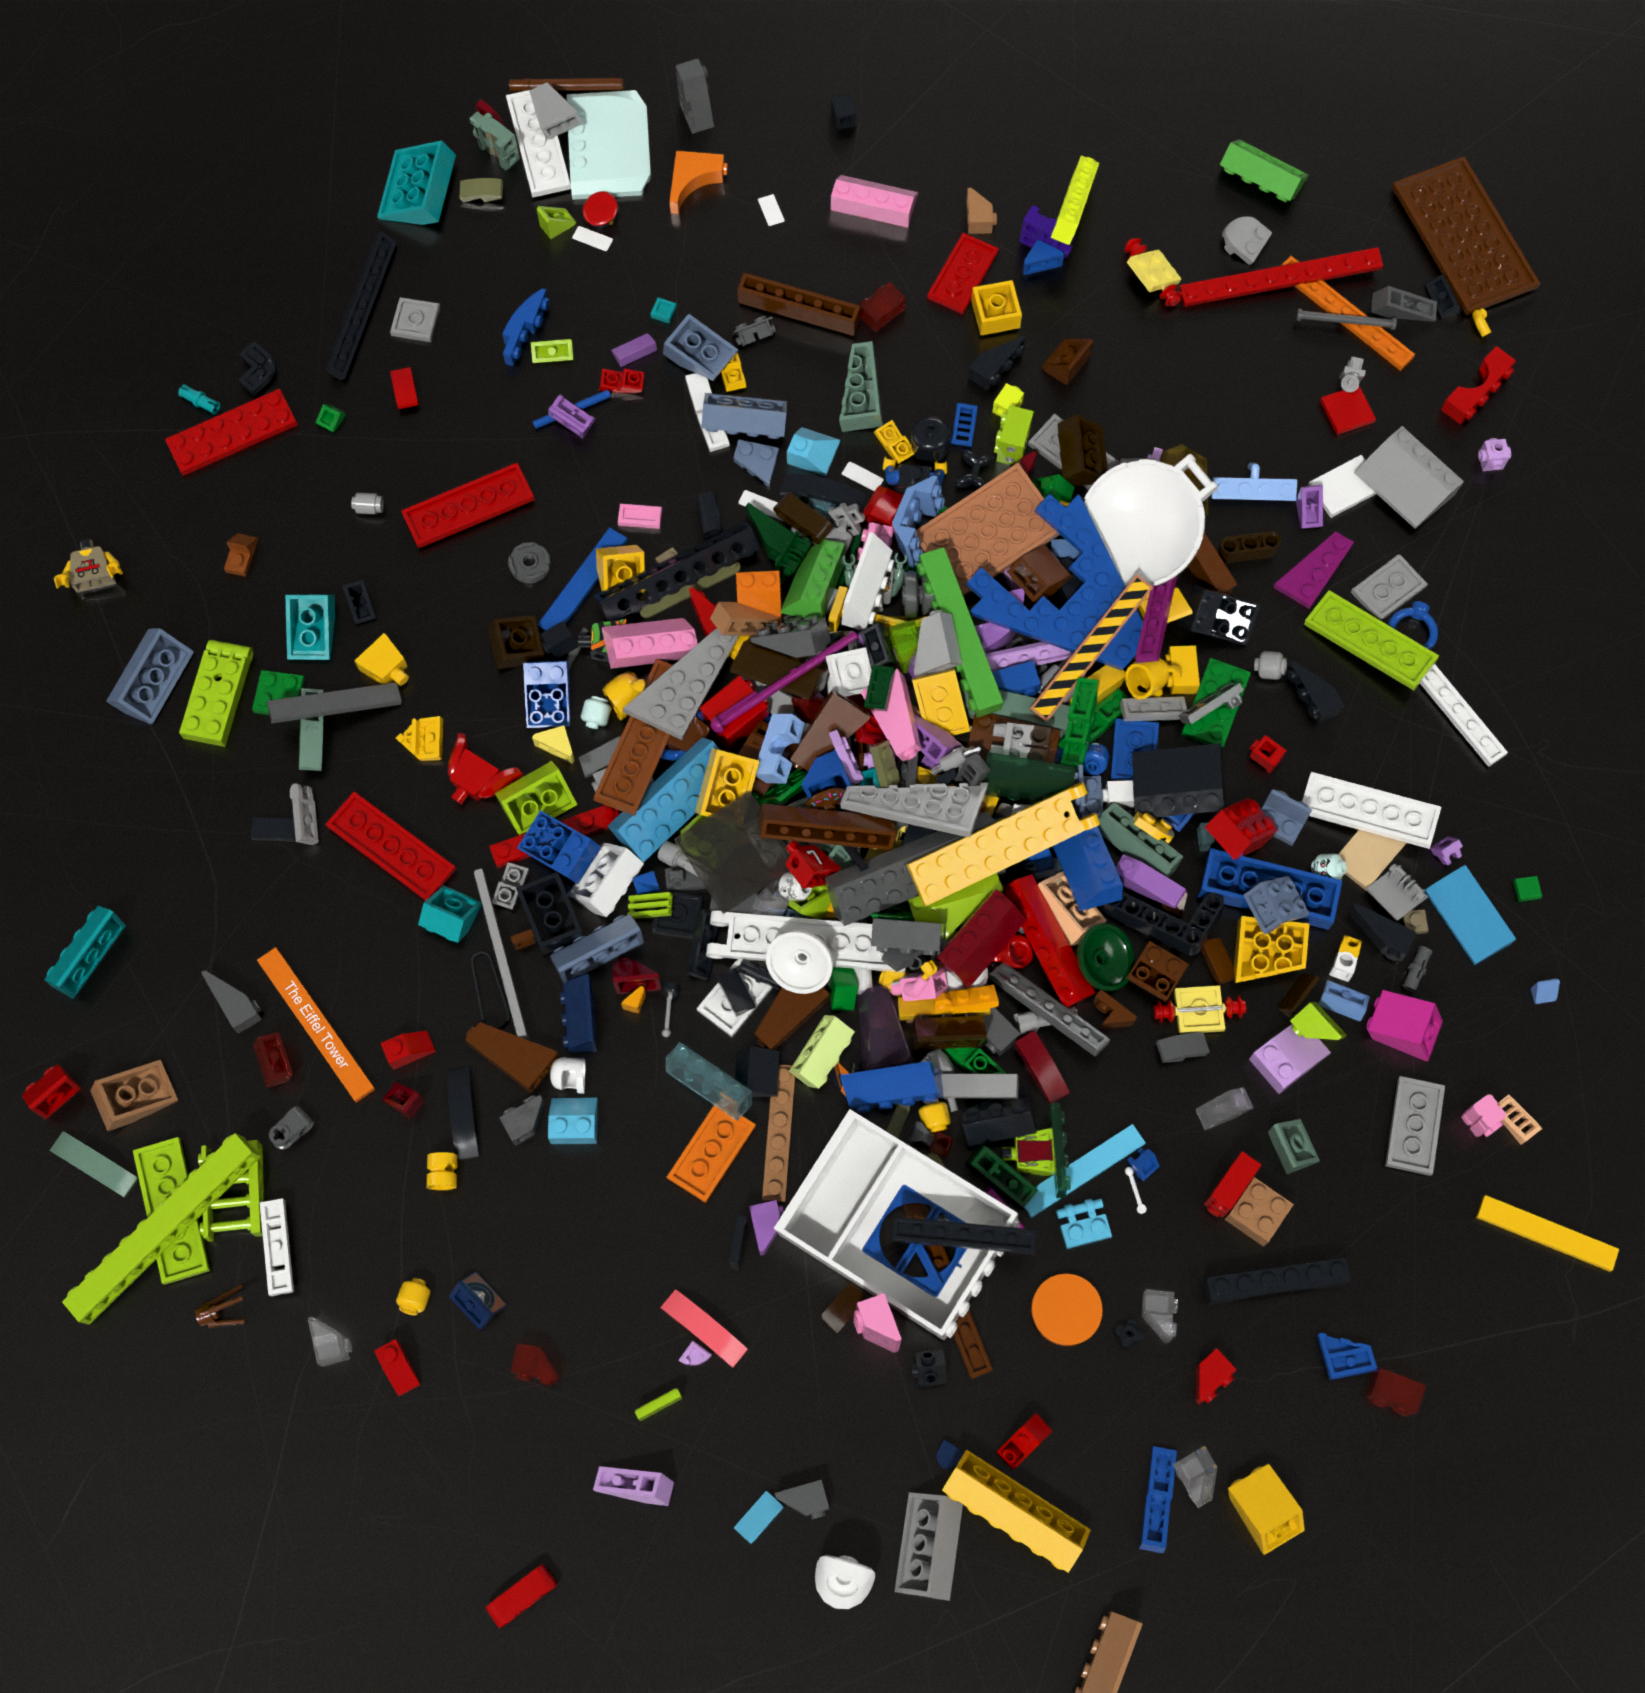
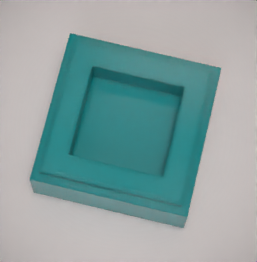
M657 298L650 313L651 318L670 324L677 308V303Z

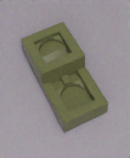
M475 178L460 181L459 198L463 202L479 198L484 202H489L502 198V179Z

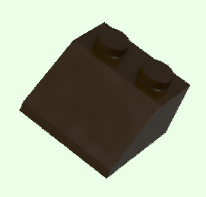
M535 615L501 618L492 621L488 628V635L497 669L518 667L526 661H533L544 656Z

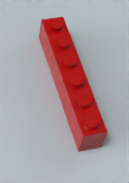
M1031 874L1016 879L1003 888L1005 897L1017 907L1027 920L1023 924L1022 929L1062 1005L1070 1007L1095 994L1092 985L1082 975L1078 959L1034 876Z

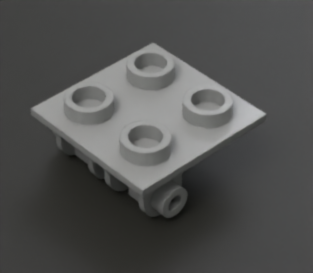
M1393 864L1389 868L1390 871L1367 887L1366 890L1398 921L1427 899L1428 896L1424 893L1425 890L1415 883V880L1410 879V875H1406L1400 865Z

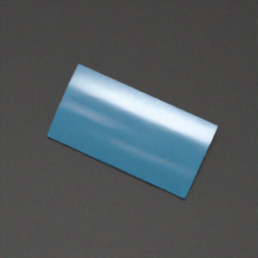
M1466 865L1425 890V893L1474 965L1506 948L1516 940Z

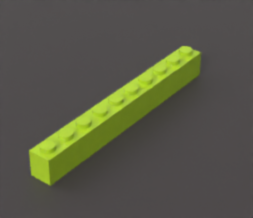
M236 1133L228 1136L223 1141L222 1146L216 1152L209 1154L205 1159V1163L198 1169L193 1170L189 1174L188 1179L182 1185L177 1186L165 1202L158 1204L154 1212L147 1219L142 1220L130 1236L121 1240L119 1247L112 1253L107 1254L103 1258L102 1263L96 1269L90 1271L79 1286L74 1287L68 1292L67 1297L62 1303L76 1320L90 1325L261 1157L244 1137Z

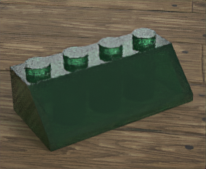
M988 752L986 764L991 771L982 783H988L987 796L996 797L1000 795L1007 797L1009 800L1017 801L1022 799L1035 804L1073 786L1076 767Z

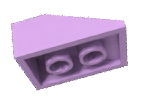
M1293 1024L1260 1047L1249 1059L1278 1094L1287 1089L1331 1053L1320 1039L1305 1038L1303 1035L1299 1037L1291 1028Z

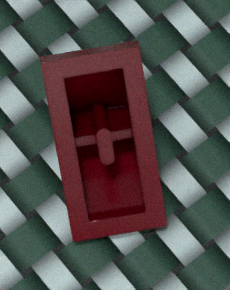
M397 1082L393 1084L382 1099L383 1102L410 1120L424 1103L419 1093Z

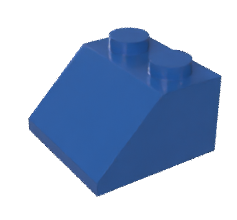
M836 750L816 758L802 782V787L808 799L828 789L843 788L846 790L847 786H852Z

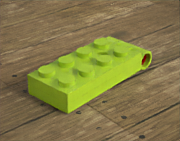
M216 640L208 641L179 731L183 739L226 746L248 669L253 658L252 647Z

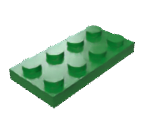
M1210 658L1192 706L1230 682L1240 683L1243 690H1245L1251 672ZM1244 691L1239 693L1241 698L1243 696ZM1225 703L1194 723L1185 724L1181 735L1207 745L1221 743L1222 750L1238 706L1234 709H1229Z

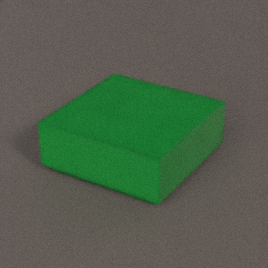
M1537 876L1518 878L1513 881L1518 902L1542 898Z

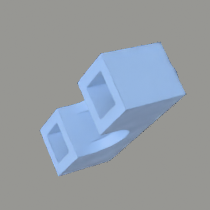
M772 714L757 759L759 765L756 776L765 783L786 784L793 763L784 758L782 753L788 745L800 742L805 723L793 714Z

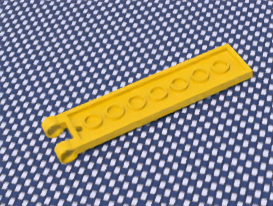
M1084 782L1075 784L972 833L970 838L963 837L906 864L923 905L927 906L1070 837L1100 825L1097 813H1092L1078 819L1071 800L1088 794ZM1066 811H1067L1068 814H1069V816H1068L1067 818L1064 816V813H1065Z

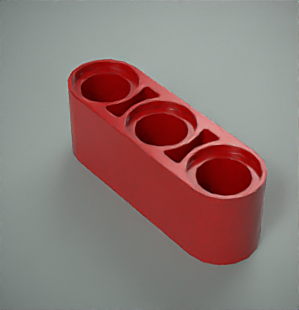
M542 1564L492 1601L485 1609L500 1629L555 1588L557 1583L546 1566Z

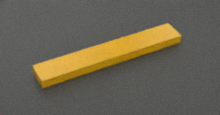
M1486 1195L1482 1198L1476 1216L1480 1220L1609 1272L1613 1271L1619 1252L1618 1248Z

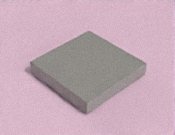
M400 297L390 331L391 336L431 342L440 311V304Z

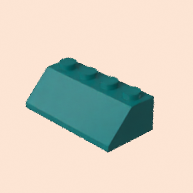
M97 906L95 910L89 913L87 922L82 929L77 930L74 934L73 941L69 947H66L61 952L60 959L56 965L48 970L45 981L58 991L74 999L126 925L113 911Z

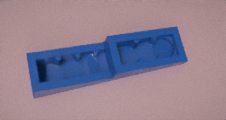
M1155 1446L1152 1448L1139 1549L1163 1553L1166 1549L1170 1503L1173 1496L1176 1450Z

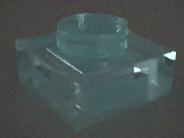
M1200 823L1197 829L1199 851H1208L1211 844L1214 843V837L1205 828L1208 823Z

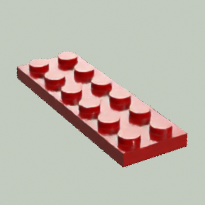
M277 389L165 440L180 472L184 476L298 424L281 390Z
M515 463L401 510L419 549L535 499L518 463Z
M356 792L349 796L325 824L327 828L425 901L440 889L456 870L453 864Z

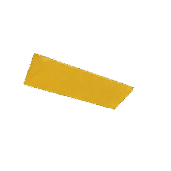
M903 997L898 998L899 1020H913L918 1015L924 1014L931 1015V1018H940L941 1014H954L953 1011L949 1010L935 1011L933 999L904 1001ZM988 1008L955 1013L954 1017H963L965 1013H976V1016H988L991 1011Z

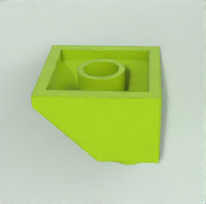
M1310 1002L1290 1020L1293 1024L1291 1028L1299 1037L1303 1035L1305 1038L1340 1040L1347 1036L1317 1002Z

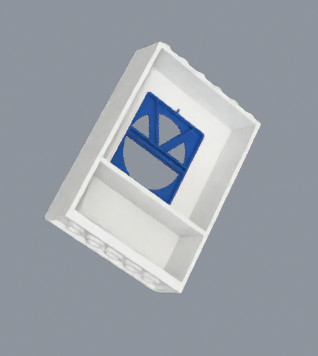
M849 1109L775 1225L774 1230L778 1235L870 1294L877 1296L885 1293L889 1306L945 1341L947 1336L951 1338L958 1327L956 1321L959 1316L964 1317L968 1312L970 1298L972 1296L976 1297L982 1289L981 1280L983 1277H989L995 1267L994 1259L997 1255L1001 1257L1004 1252L956 1248L951 1263L939 1273L924 1245L910 1243L894 1268L885 1258L880 1246V1229L884 1219L899 1206L909 1203H920L933 1207L926 1220H936L939 1214L942 1213L950 1222L1019 1228L1018 1213ZM916 1252L928 1273L927 1277H912L904 1274L906 1267Z

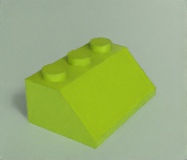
M552 761L495 793L518 835L527 833L539 811L555 818L577 805L560 770Z

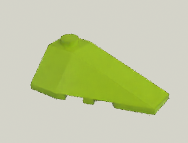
M995 873L927 906L923 905L919 895L908 900L915 921L946 924L944 941L956 933L955 929L968 920L993 890L997 889L1002 892L1004 889L998 873Z

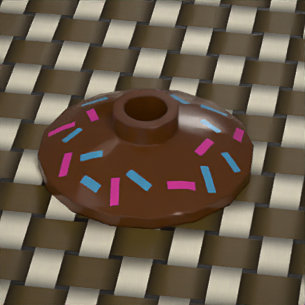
M833 788L822 791L811 797L806 802L805 808L835 811L836 806L840 804L845 790L843 788Z

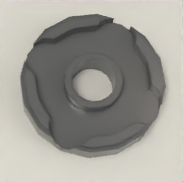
M527 542L513 549L508 558V565L513 577L518 581L536 583L549 573L551 561L546 548L534 542ZM527 559L535 560L532 566L524 565Z

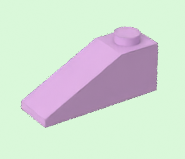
M599 1466L593 1490L642 1503L668 1506L674 1482L662 1473Z

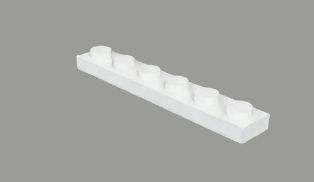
M1434 664L1420 684L1488 767L1506 756L1508 752Z

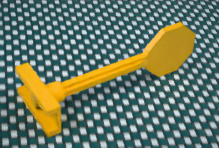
M839 586L828 618L830 622L829 632H836L843 616L844 601L848 593V588ZM876 614L874 623L911 631L919 640L922 618L911 623Z

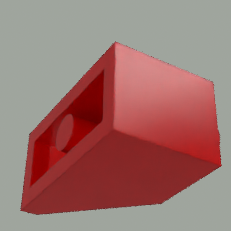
M428 1031L401 1034L381 1043L388 1063L393 1070L436 1052Z
M395 1339L374 1350L398 1396L421 1385L398 1340Z

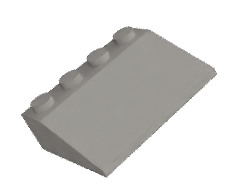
M1403 426L1394 432L1354 472L1415 529L1455 496L1464 482Z

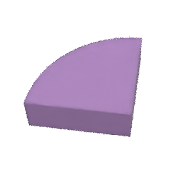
M692 1341L680 1357L679 1362L690 1366L700 1365L706 1362L712 1355Z

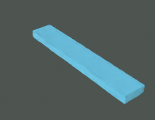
M1130 1125L1037 1185L1035 1188L1038 1191L1024 1209L1030 1218L1034 1217L1146 1144L1134 1125Z

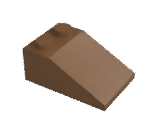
M161 1060L96 1080L90 1090L107 1131L131 1124L178 1101Z

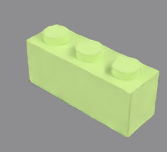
M824 1015L789 1072L808 1087L819 1089L827 1081V1075L832 1067L839 1062L840 1054L850 1044L851 1037L855 1031L836 1016Z

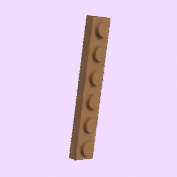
M780 1065L778 1097L770 1098L762 1194L763 1202L777 1200V1203H785L795 1088V1076L789 1072L792 1067L790 1065Z

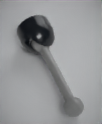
M663 982L661 986V993L667 999L665 1027L662 1030L663 1037H669L671 1034L669 1030L671 1000L678 996L680 984Z

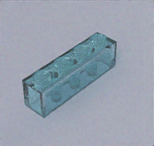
M679 1043L665 1057L666 1072L735 1120L738 1121L752 1105V1091L682 1043Z

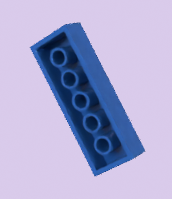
M1211 848L1206 857L1198 898L1204 899L1209 893H1217L1222 896L1224 904L1251 911L1243 896L1260 882L1289 876L1309 912L1307 917L1293 921L1308 923L1311 926L1329 930L1335 920L1342 880L1245 856L1233 860L1227 852Z

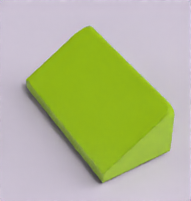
M572 339L530 342L532 363L574 360Z

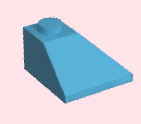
M801 427L794 434L787 450V464L826 476L840 440Z

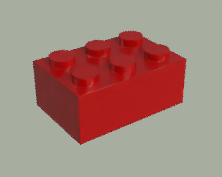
M1250 798L1222 809L1205 826L1206 830L1233 860L1263 847L1279 831L1275 826V822L1260 810V806L1256 801Z

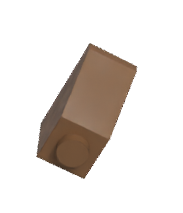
M967 188L968 234L992 233L993 225L997 224V214L993 213V205L974 189Z

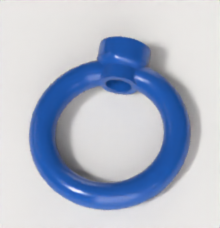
M1415 601L1412 607L1397 611L1388 622L1390 627L1396 629L1397 623L1404 617L1411 616L1416 620H1423L1429 628V638L1423 646L1431 650L1437 642L1438 627L1433 617L1428 613L1430 607L1426 603Z

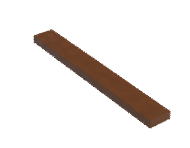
M909 1203L902 1205L906 1218L926 1219L930 1213L928 1206L925 1204ZM924 1245L937 1272L940 1273L946 1269L950 1261L944 1246ZM968 1310L964 1317L959 1316L957 1319L958 1327L953 1336L969 1377L974 1379L993 1371V1368L971 1313Z

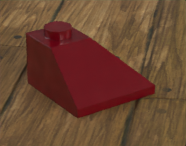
M622 958L618 962H613V984L617 994L633 993L640 986H643L645 991L661 990L659 974L631 958Z

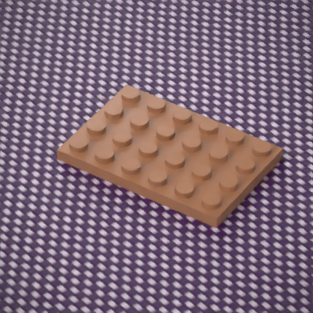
M1019 463L916 530L917 536L920 539V546L925 553L945 548L963 598L973 592L966 586V583L980 568H983L994 578L1013 566L1022 556L1043 546L1060 534L1034 512L1044 498Z

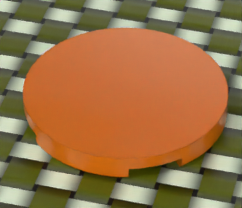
M1059 1274L1050 1277L1039 1286L1032 1300L1031 1314L1037 1329L1044 1338L1057 1345L1074 1346L1088 1340L1096 1332L1102 1319V1302L1098 1292L1091 1283L1077 1275Z

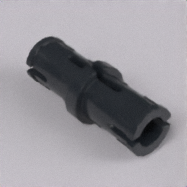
M746 959L742 960L738 970L739 973L755 979V982L759 984L762 982L780 990L781 986L772 978L767 967L755 965Z

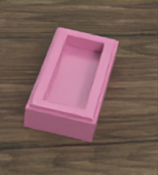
M620 504L618 526L660 529L662 507Z

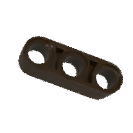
M786 493L773 507V511L780 519L815 544L819 545L834 529L833 525L825 517L791 493Z
M1276 532L1229 536L1221 541L1217 553L1224 563L1271 558L1276 555L1279 549L1281 537ZM1266 543H1271L1274 546L1270 547ZM1246 545H1249V546H1251L1253 549H1248V548L1245 547V546H1246ZM1224 548H1229L1232 552H1228Z

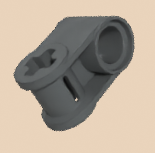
M295 1106L271 1128L269 1138L276 1148L281 1150L288 1149L313 1127L314 1121L299 1106ZM282 1134L285 1138L281 1140L278 1138V1135Z

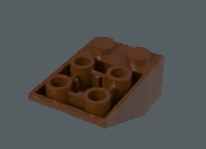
M760 720L738 755L757 760L769 724ZM797 743L790 744L784 749L782 756L788 761L790 759L789 754ZM755 776L752 790L764 797L773 783H765Z

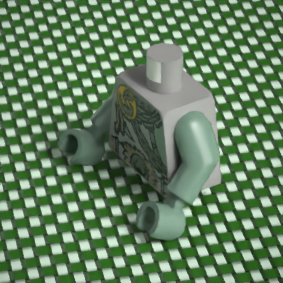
M896 553L894 560L897 566H893L892 572H887L886 577L889 578L886 589H881L882 599L880 606H875L873 612H882L883 604H889L891 597L896 596L902 587L905 571L903 564L907 561L906 554L905 560L899 562L897 560L898 553ZM850 554L851 562L849 564L845 561V555L841 558V563L846 566L844 574L848 590L857 565H854L852 568V565L855 563V556L853 554Z

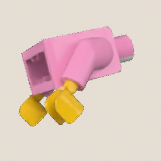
M930 960L920 967L922 971L908 973L900 978V981L892 982V994H902L904 1001L937 998L948 990L945 969L940 964H934Z

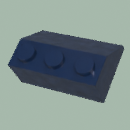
M589 974L565 982L564 990L560 991L561 1004H565V1012H562V1024L567 1026V1034H563L564 1048H568L570 1054L597 1052L593 986Z

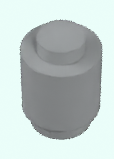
M357 492L352 497L351 506L357 514L377 515V513L383 512L384 499L383 496H378L377 493Z

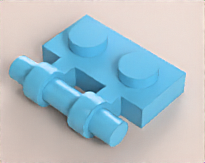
M1101 1198L1093 1201L1092 1199L1084 1200V1203L1074 1206L1072 1204L1064 1205V1208L1056 1210L1058 1219L1067 1217L1068 1224L1060 1226L1066 1249L1112 1237L1106 1214L1096 1216L1095 1209L1103 1208ZM1087 1212V1219L1076 1221V1214Z

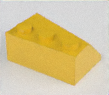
M1241 916L1237 924L1234 959L1235 983L1305 969L1309 924L1289 921L1283 923L1272 932L1263 934L1255 917Z

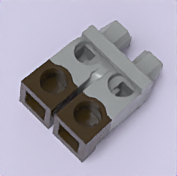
M1009 722L1007 724H994L993 736L1004 737L1003 746L991 744L990 756L1001 759V762L1045 770L1048 750L1027 747V744L1048 747L1051 727Z

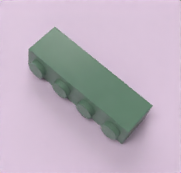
M1112 803L1101 814L1099 818L1101 824L1097 826L1101 835L1124 854L1145 863L1167 878L1175 872L1183 856L1162 839L1157 840L1134 825L1133 816L1118 804Z

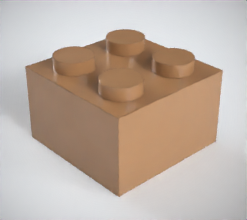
M1254 1177L1225 1220L1264 1247L1294 1204Z

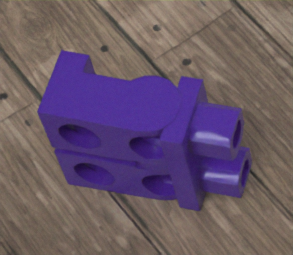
M1032 205L1023 220L1019 242L1033 247L1038 239L1063 251L1064 258H1067L1072 250L1073 245L1071 244L1075 234L1070 245L1051 238L1057 219H1049L1039 214L1040 208Z

